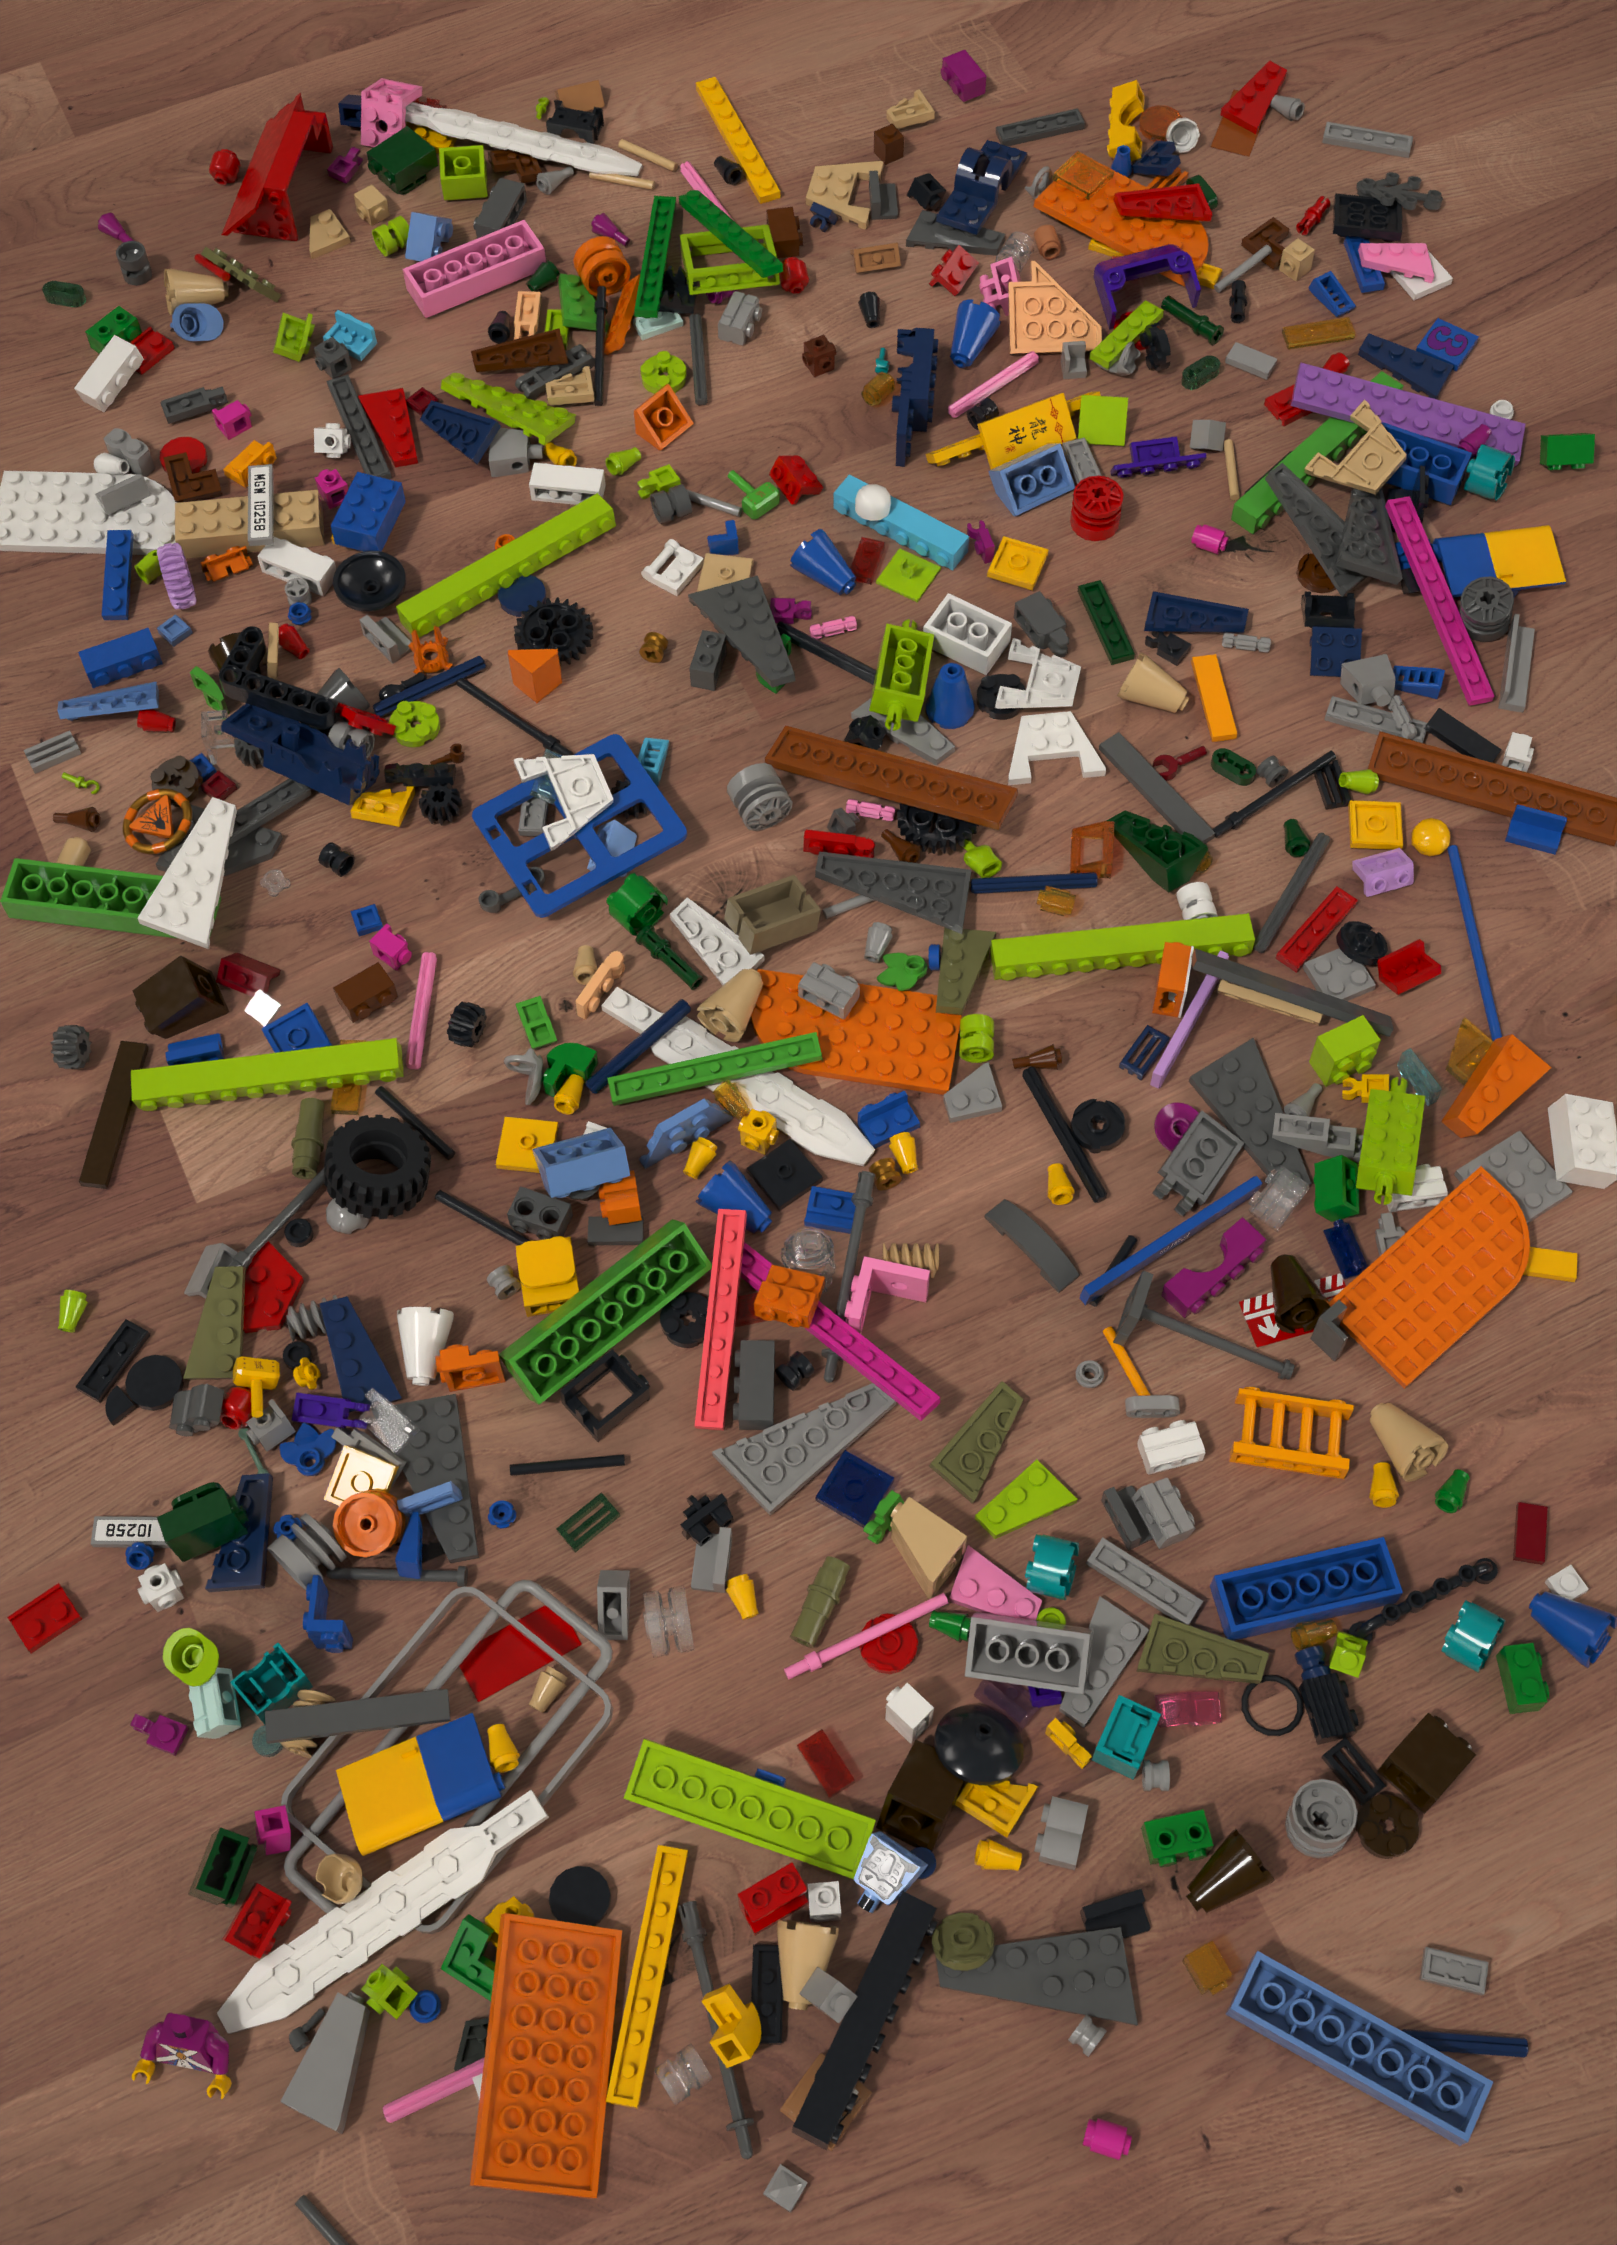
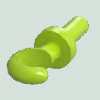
M546 97L539 98V103L536 105V118L539 120L542 118V114L546 112V106L549 104V99Z
M65 772L62 774L63 779L75 783V787L78 789L81 787L87 788L89 785L94 784L96 789L91 791V794H96L99 791V784L95 780L84 781L82 776L77 778Z

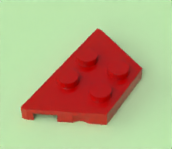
M269 1241L256 1253L245 1273L243 1328L245 1333H253L263 1329L267 1331L280 1330L286 1320V1315H288L289 1306L293 1305L304 1283L303 1277Z

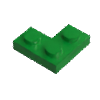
M468 1914L462 1920L440 1969L491 2001L495 1963L483 1955L495 1930Z

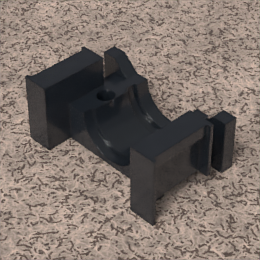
M554 100V115L546 121L548 133L561 135L563 129H572L579 135V138L584 139L588 143L594 144V140L598 141V136L604 126L602 108L594 107L591 113L564 108L563 101Z

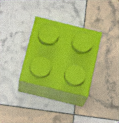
M483 145L439 148L440 180L444 200L488 197L487 168Z
M1364 1015L1317 1036L1309 1063L1325 1087L1333 1083L1338 1085L1343 1083V1080L1349 1078L1350 1075L1357 1072L1362 1074L1371 1068L1381 1040Z

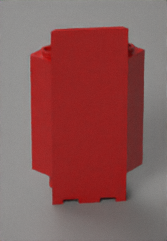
M301 92L295 97L294 101L285 105L274 118H270L266 122L221 235L228 236L233 232L298 241L287 194L291 178L302 150L331 153L333 149L326 113L304 110Z

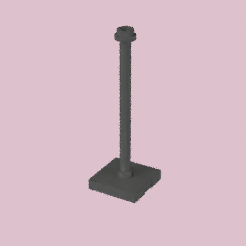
M1143 1270L1126 1300L1113 1343L1124 1346L1138 1321L1145 1319L1275 1371L1281 1380L1284 1378L1290 1379L1295 1364L1290 1363L1288 1359L1280 1362L1148 1309L1145 1301L1154 1274Z

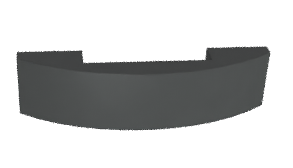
M1004 1199L984 1215V1218L1002 1236L1006 1234L1041 1269L1040 1275L1058 1293L1079 1277L1080 1274L1051 1237L1026 1213L1008 1200Z

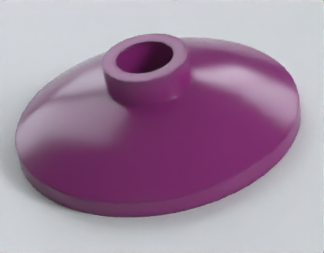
M1170 1103L1164 1106L1156 1115L1154 1122L1155 1134L1159 1142L1172 1152L1198 1114V1111L1184 1103ZM1173 1128L1178 1129L1180 1135L1176 1134Z

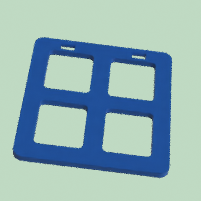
M618 734L609 735L574 754H594L597 762L607 757H612L631 784L612 795L613 803L564 842L578 839L596 865V868L558 890L545 894L527 867L528 863L551 851L544 833L515 847L496 820L498 816L540 793L548 794L565 819L566 816L547 774L511 788L478 806L472 812L474 823L537 917L544 918L682 843L687 838L688 834L685 825L625 740ZM643 802L663 831L627 852L613 857L594 831V828L637 803ZM496 828L500 836L493 839L488 831ZM533 883L537 890L529 894L524 886Z

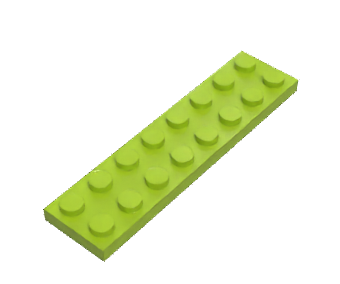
M646 1738L643 1739L623 1798L854 1879L876 1821L875 1818Z

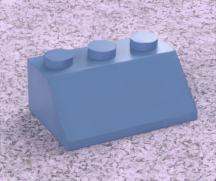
M1060 443L1046 444L988 471L996 494L1013 516H1017L1075 489Z
M611 1128L532 1149L544 1187L551 1198H563L570 1195L571 1192L578 1190H592L599 1184L606 1182L617 1183L624 1177L630 1176L625 1146Z

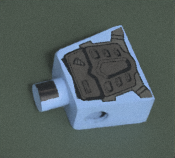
M883 1832L872 1833L854 1876V1881L865 1889L857 1902L858 1905L867 1912L873 1913L880 1901L889 1906L899 1901L902 1892H906L927 1868L928 1864Z

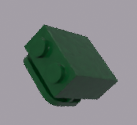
M408 126L366 152L368 158L367 165L371 173L377 175L380 181L400 195L407 194L423 184L427 179L426 173L438 166L435 148Z
M217 1482L204 1484L176 1497L171 1502L173 1510L157 1517L165 1543L182 1562L248 1534L245 1523L249 1522V1518L244 1507L239 1505L235 1495L229 1496L225 1489Z
M220 1827L211 1835L188 1895L215 1905L222 1903L228 1908L233 1907L239 1897L258 1845L248 1844V1837Z

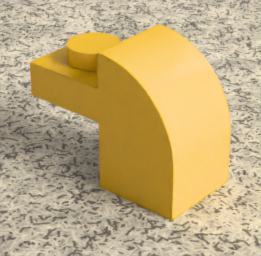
M730 1984L707 1993L701 2002L719 2026L709 2043L726 2068L751 2059L761 2040V2023L754 2004L750 2002L744 2005Z

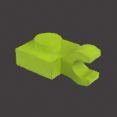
M670 464L650 471L649 478L638 481L637 484L641 489L638 491V494L642 499H646L655 490L667 492L669 488L681 484V479Z

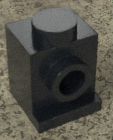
M930 173L914 178L907 196L909 198L914 197L924 209L932 208L936 210L943 202L942 199L946 189Z

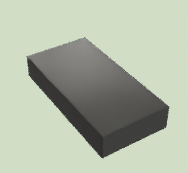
M641 1216V1221L609 1225L608 1218L588 1217V1246L640 1245L643 1242V1216Z

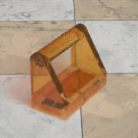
M1102 821L1072 829L1070 873L1095 872L1098 878H1111L1114 822ZM1082 838L1102 839L1101 860L1081 865Z

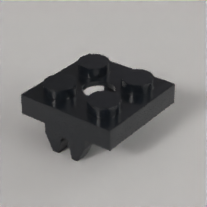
M669 266L665 272L659 312L694 314L697 294L690 295L684 269L682 266H679L678 272L674 273L673 267ZM698 281L693 282V287H697ZM674 293L673 298H670V294Z
M1309 591L1304 592V595L1301 597L1304 627L1354 628V593H1348L1347 596L1341 597L1311 595ZM1328 612L1331 616H1322L1321 613Z

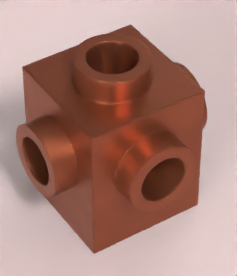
M825 335L804 342L802 360L814 378L835 370L836 348L832 342L827 340Z

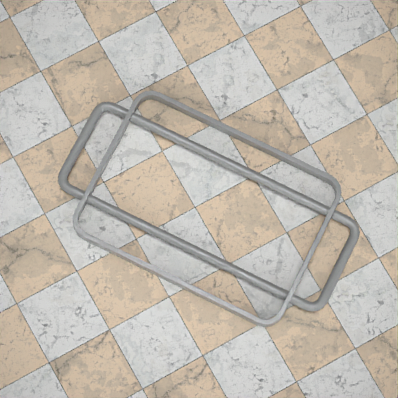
M531 1580L515 1582L496 1603L474 1587L463 1586L457 1588L446 1596L361 1699L376 1698L459 1599L469 1596L481 1600L491 1608L490 1611L422 1692L439 1690L499 1617H502L581 1681L519 1757V1765L515 1769L508 1771L503 1777L506 1789L501 1791L502 1797L590 1689L604 1701L605 1709L601 1720L538 1797L539 1802L544 1807L605 1731L612 1719L613 1707L611 1700L604 1690L595 1684L612 1660L613 1651L611 1644L603 1635L543 1587ZM524 1591L531 1593L600 1649L601 1656L586 1676L505 1611L518 1594ZM408 1727L392 1728L370 1755L392 1747ZM344 1735L329 1736L287 1786L281 1801V1806H286L288 1821L304 1834L285 1858L284 1870L286 1877L326 1914L338 1906L323 1897V1893L298 1872L296 1865L299 1858L312 1843H315L327 1855L337 1854L318 1838V1835L345 1804L342 1791L338 1792L309 1829L294 1816L291 1806L292 1799L297 1791ZM502 1797L480 1806L463 1827L481 1825ZM515 1842L496 1855L483 1881ZM363 1876V1886L368 1889L372 1883ZM483 1881L456 1899L436 1923L419 1925L415 1929L425 1934H434L442 1931L451 1923Z

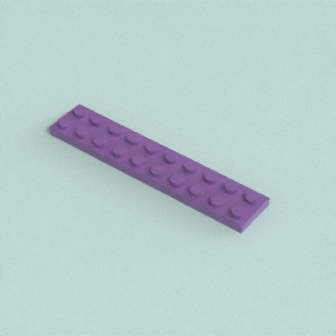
M1300 363L1290 406L1354 423L1350 420V415L1363 400H1366L1370 405V409L1382 422L1454 447H1458L1460 440L1481 424H1485L1492 431L1485 445L1514 455V467L1520 461L1525 423L1305 363Z

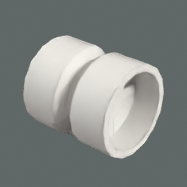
M1194 882L1178 890L1176 896L1182 910L1183 920L1218 917L1208 884Z

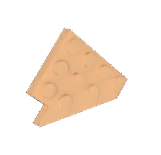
M1031 261V281L1008 283L1010 355L1028 354L1031 351H1034L1036 354L1062 353L1063 342L1085 341V352H1091L1102 342L1101 325L1036 261Z

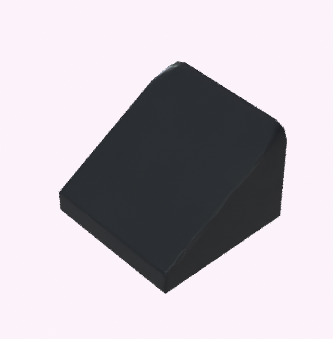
M1411 567L1401 570L1403 579L1400 582L1403 594L1420 591Z

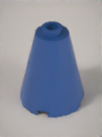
M968 299L963 300L958 306L950 354L951 360L957 367L965 368L971 366L1001 324V321H999L1000 314L987 303L973 304L974 300Z
M823 529L814 531L811 534L813 539L808 543L804 540L794 552L790 560L792 562L790 566L839 595L849 594L856 586L854 582L856 576Z
M948 663L940 669L925 705L929 720L932 723L934 721L940 724V727L944 729L963 727L973 717L975 710L974 700L965 671L962 666L956 663Z
M730 1160L722 1167L724 1172L718 1175L715 1174L695 1202L717 1215L718 1209L746 1210V1230L754 1234L758 1230L763 1233L772 1223V1220L769 1218L772 1212L736 1164Z
M1547 1591L1542 1595L1537 1593L1529 1605V1609L1532 1610L1531 1617L1586 1668L1590 1667V1662L1592 1664L1595 1663L1611 1639L1609 1632H1607L1609 1627L1615 1629L1617 1626V1616Z

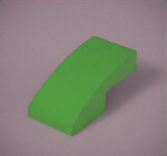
M195 666L190 671L194 686L203 692L208 706L227 716L229 711L220 688L206 672Z
M541 996L516 1003V1009L533 1050L557 1042Z

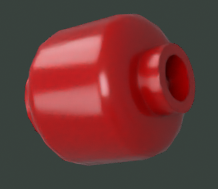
M221 149L216 151L211 159L209 173L218 184L226 185L227 183H233L236 181L240 170V160L231 150Z
M797 257L787 258L782 261L783 272L779 273L782 289L792 294L801 293L810 280L806 264Z
M232 1387L223 1397L220 1421L230 1429L246 1428L248 1426L246 1422L253 1417L251 1414V1388Z

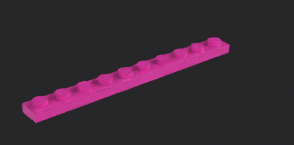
M1410 496L1387 500L1386 510L1468 705L1492 702L1495 697Z
M744 1242L740 1277L759 1291L762 1281H766L773 1264ZM820 1301L818 1302L809 1329L805 1328L807 1331L918 1420L922 1421L940 1404V1397Z

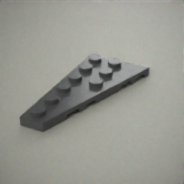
M1254 1038L1190 1076L1189 1083L1227 1129L1244 1142L1242 1147L1287 1201L1292 1200L1310 1188L1311 1181L1298 1148L1272 1138L1275 1113H1284Z
M1121 1927L994 1945V1952L989 1960L979 1968L968 1971L948 1968L936 1958L940 1988L1015 2001L1073 2014H1087L1091 2017L1134 2026L1138 2025Z

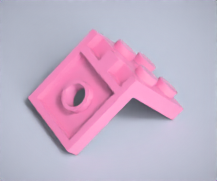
M381 78L364 89L361 93V145L375 147L405 128L406 106L422 96V86ZM379 120L386 122L388 126L387 131H383L379 127Z
M864 1256L859 1276L854 1275L852 1281L851 1301L848 1300L846 1305L845 1322L860 1334L862 1333L872 1291L926 1303L929 1291L930 1270Z

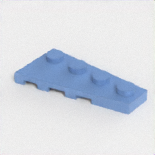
M151 682L58 701L57 711L60 719L75 720L85 716L154 709L159 707V689L157 682Z

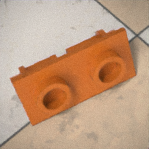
M234 546L228 549L225 554L219 556L213 554L206 557L203 562H200L207 581L212 580L215 582L228 577L227 567L231 568L233 575L248 570L249 566L253 564L250 556H247L246 546L241 548L240 546Z

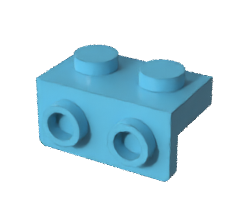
M337 310L335 312L336 323L323 336V339L326 341L334 337L339 343H343L346 346L349 356L362 361L377 345L374 328L369 323H364L350 314Z

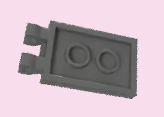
M1201 1110L1157 1172L1164 1178L1156 1186L1152 1194L1161 1200L1171 1189H1174L1183 1196L1174 1210L1181 1216H1184L1186 1211H1190L1195 1202L1200 1206L1205 1203L1244 1145V1142Z

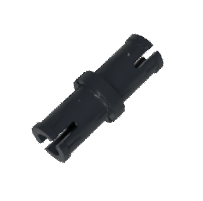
M1235 280L1231 285L1232 296L1229 299L1231 307L1230 318H1232L1231 321L1234 323H1241L1245 320V307L1247 305V297L1245 295L1246 284L1243 280Z

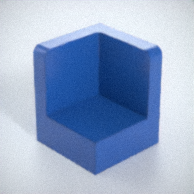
M735 520L725 521L726 534L707 537L710 554L726 556L739 554Z

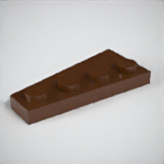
M559 328L471 351L476 372L568 364Z

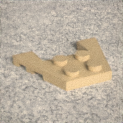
M884 161L815 166L806 195V205L812 206L813 202H816L833 210L835 214L842 216L843 221L848 223L850 221L856 222L859 228L866 229L870 218V208L851 206L850 202L857 179L869 181V171L878 170L880 182Z
M1363 400L1350 415V420L1367 431L1364 437L1339 465H1336L1318 452L1304 468V472L1314 477L1376 495L1405 462L1407 455L1392 434L1388 433L1384 428L1380 418L1370 409L1369 403Z

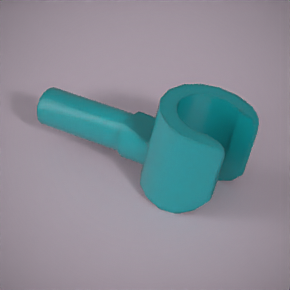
M885 348L880 349V355L876 359L877 366L875 368L876 373L887 375L890 362L885 360Z

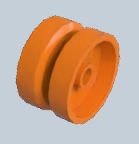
M598 236L589 239L575 253L573 259L574 268L589 294L597 297V287L605 286L607 297L621 290L628 282L631 275L630 265L614 239L608 236Z
M369 1489L353 1494L340 1503L334 1514L333 1531L335 1539L342 1549L353 1556L370 1557L388 1550L398 1542L404 1532L406 1519L405 1515L398 1509L395 1496L385 1490ZM369 1519L371 1524H367L366 1520Z

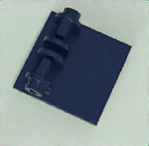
M1312 627V636H1310L1309 641L1311 646L1310 676L1341 677L1342 663L1360 660L1362 629Z

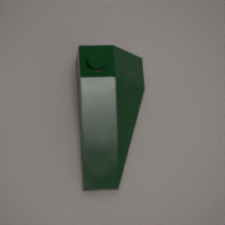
M1123 811L1105 821V826L1155 883L1168 893L1190 881L1208 851V846L1194 835L1187 832L1182 834L1172 831V827L1165 824L1162 827L1151 824L1150 819L1128 811Z

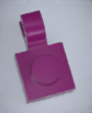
M352 147L345 157L339 155L327 169L328 175L347 184L359 170L358 166L363 161V158L358 156L361 150Z
M979 521V529L972 528L971 524L968 523V536L977 540L974 543L977 555H981L984 564L992 562L995 545L988 529L985 528L984 521Z
M771 598L770 610L775 623L782 621L786 624H794V618L811 619V601L804 600L796 604L793 598Z
M135 1714L130 1726L134 1727V1730L149 1735L146 1742L149 1746L176 1756L189 1729L187 1725L159 1715L156 1723L143 1716Z

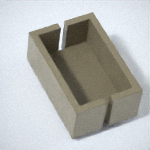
M792 875L728 898L724 919L735 935L739 934V940L749 954L752 955L817 931L821 909L809 894L806 895V889L797 877Z

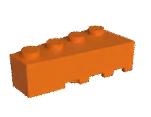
M1513 1034L1497 1038L1441 1122L1460 1138L1477 1135L1552 1067Z

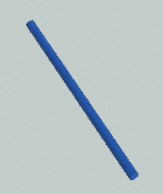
M1451 845L1447 850L1492 1042H1494L1495 1039L1502 1037L1458 847Z

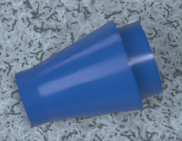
M1121 145L1117 148V153L1110 169L1127 177L1132 173L1130 148L1126 145Z

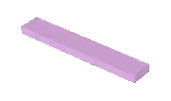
M1220 950L1217 956L1229 959V954ZM1206 975L1153 1071L1151 1086L1158 1089L1159 1087L1161 1088L1220 978Z

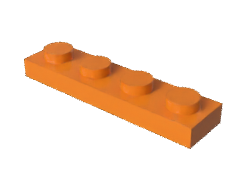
M640 275L629 280L623 287L605 336L604 353L606 355L615 350L619 351L625 344L624 338L632 325L630 323L632 316L635 314L634 309Z

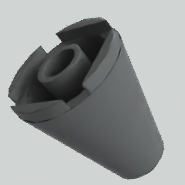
M340 668L332 673L317 693L331 699L334 709H336L338 702L363 711L370 707L365 697ZM335 712L337 721L342 719L347 720L345 717ZM310 726V728L319 730L320 732L325 731L323 729Z

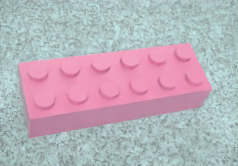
M522 220L404 268L403 274L406 289L425 318H428L534 274L541 263L546 262L545 249L526 221Z

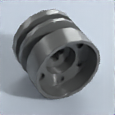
M1491 576L1480 577L1471 581L1464 588L1461 596L1460 616L1472 640L1480 642L1494 641L1508 631L1512 621L1514 597L1510 586L1503 580Z

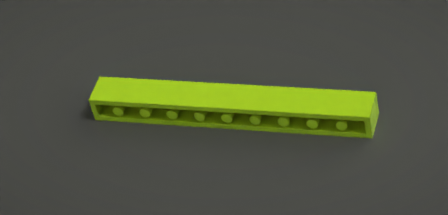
M596 493L397 605L396 609L401 624L410 634L413 630H416L419 638L434 630V626L439 627L496 595L499 588H509L515 579L521 576H530L614 528L616 522L613 508Z
M1248 913L991 940L990 957L994 980L1002 979L1008 981L1018 977L1036 978L1047 974L1063 975L1067 972L1080 971L1085 973L1096 969L1114 970L1125 966L1141 967L1144 964H1160L1165 942H1180L1187 946H1193L1194 950L1196 948L1216 956L1221 950L1228 953V956L1235 955L1240 957L1252 953L1255 937Z
M397 1038L131 1070L132 1101L143 1111H154L157 1107L162 1106L179 1108L187 1103L204 1105L210 1103L211 1100L234 1101L237 1097L244 1096L260 1098L268 1093L285 1095L293 1090L310 1092L316 1090L317 1087L340 1088L343 1084L350 1083L366 1085L374 1080L391 1082L395 1081L396 1078L404 1077L402 1047Z

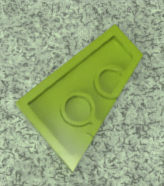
M1036 1459L975 1515V1520L994 1539H997L1026 1526L1027 1523L1040 1517L1049 1516L1054 1511L1065 1506L1074 1505L1078 1499Z

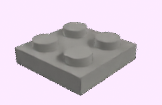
M1340 948L1309 960L1303 965L1305 973L1317 991L1345 1001L1371 992L1376 986L1364 965L1348 958Z

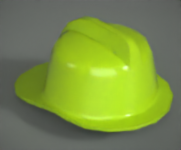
M181 1628L167 1639L163 1648V1660L166 1668L185 1684L195 1687L208 1682L214 1675L219 1663V1652L216 1645L199 1631L192 1628Z

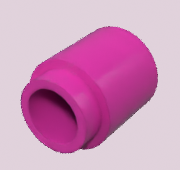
M1206 524L1203 526L1197 525L1191 543L1195 544L1197 548L1218 555L1220 550L1225 551L1229 537H1226V531Z
M1097 2118V2121L1089 2119L1082 2145L1090 2147L1089 2151L1120 2160L1121 2154L1128 2155L1132 2136L1126 2134L1127 2127L1100 2118Z

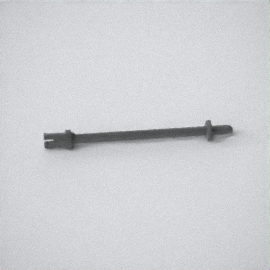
M868 1171L858 1173L856 1192L851 1198L855 1206V1212L835 1313L844 1321L846 1320L845 1310L850 1299L866 1209L873 1205L874 1200L871 1196L876 1175ZM829 1348L823 1349L821 1354L827 1358L824 1380L831 1383L835 1379L838 1361L843 1359Z
M697 1901L683 1903V1906L678 1905L677 1907L684 1929L682 1934L683 1942H687L691 1946L704 1998L707 1993L714 1991L703 1946L707 1932L701 1925ZM706 2009L713 2037L719 2026ZM717 2055L733 2122L726 2126L727 2131L735 2130L742 2158L748 2160L753 2156V2149L747 2127L754 2124V2119L745 2118L733 2066L726 2068Z

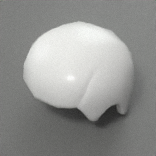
M1186 117L1173 121L1166 132V140L1174 142L1175 152L1178 153L1189 152L1196 146L1200 137L1197 124Z
M869 484L858 490L855 499L856 514L862 519L869 521L881 520L888 516L891 497L885 487L878 484Z

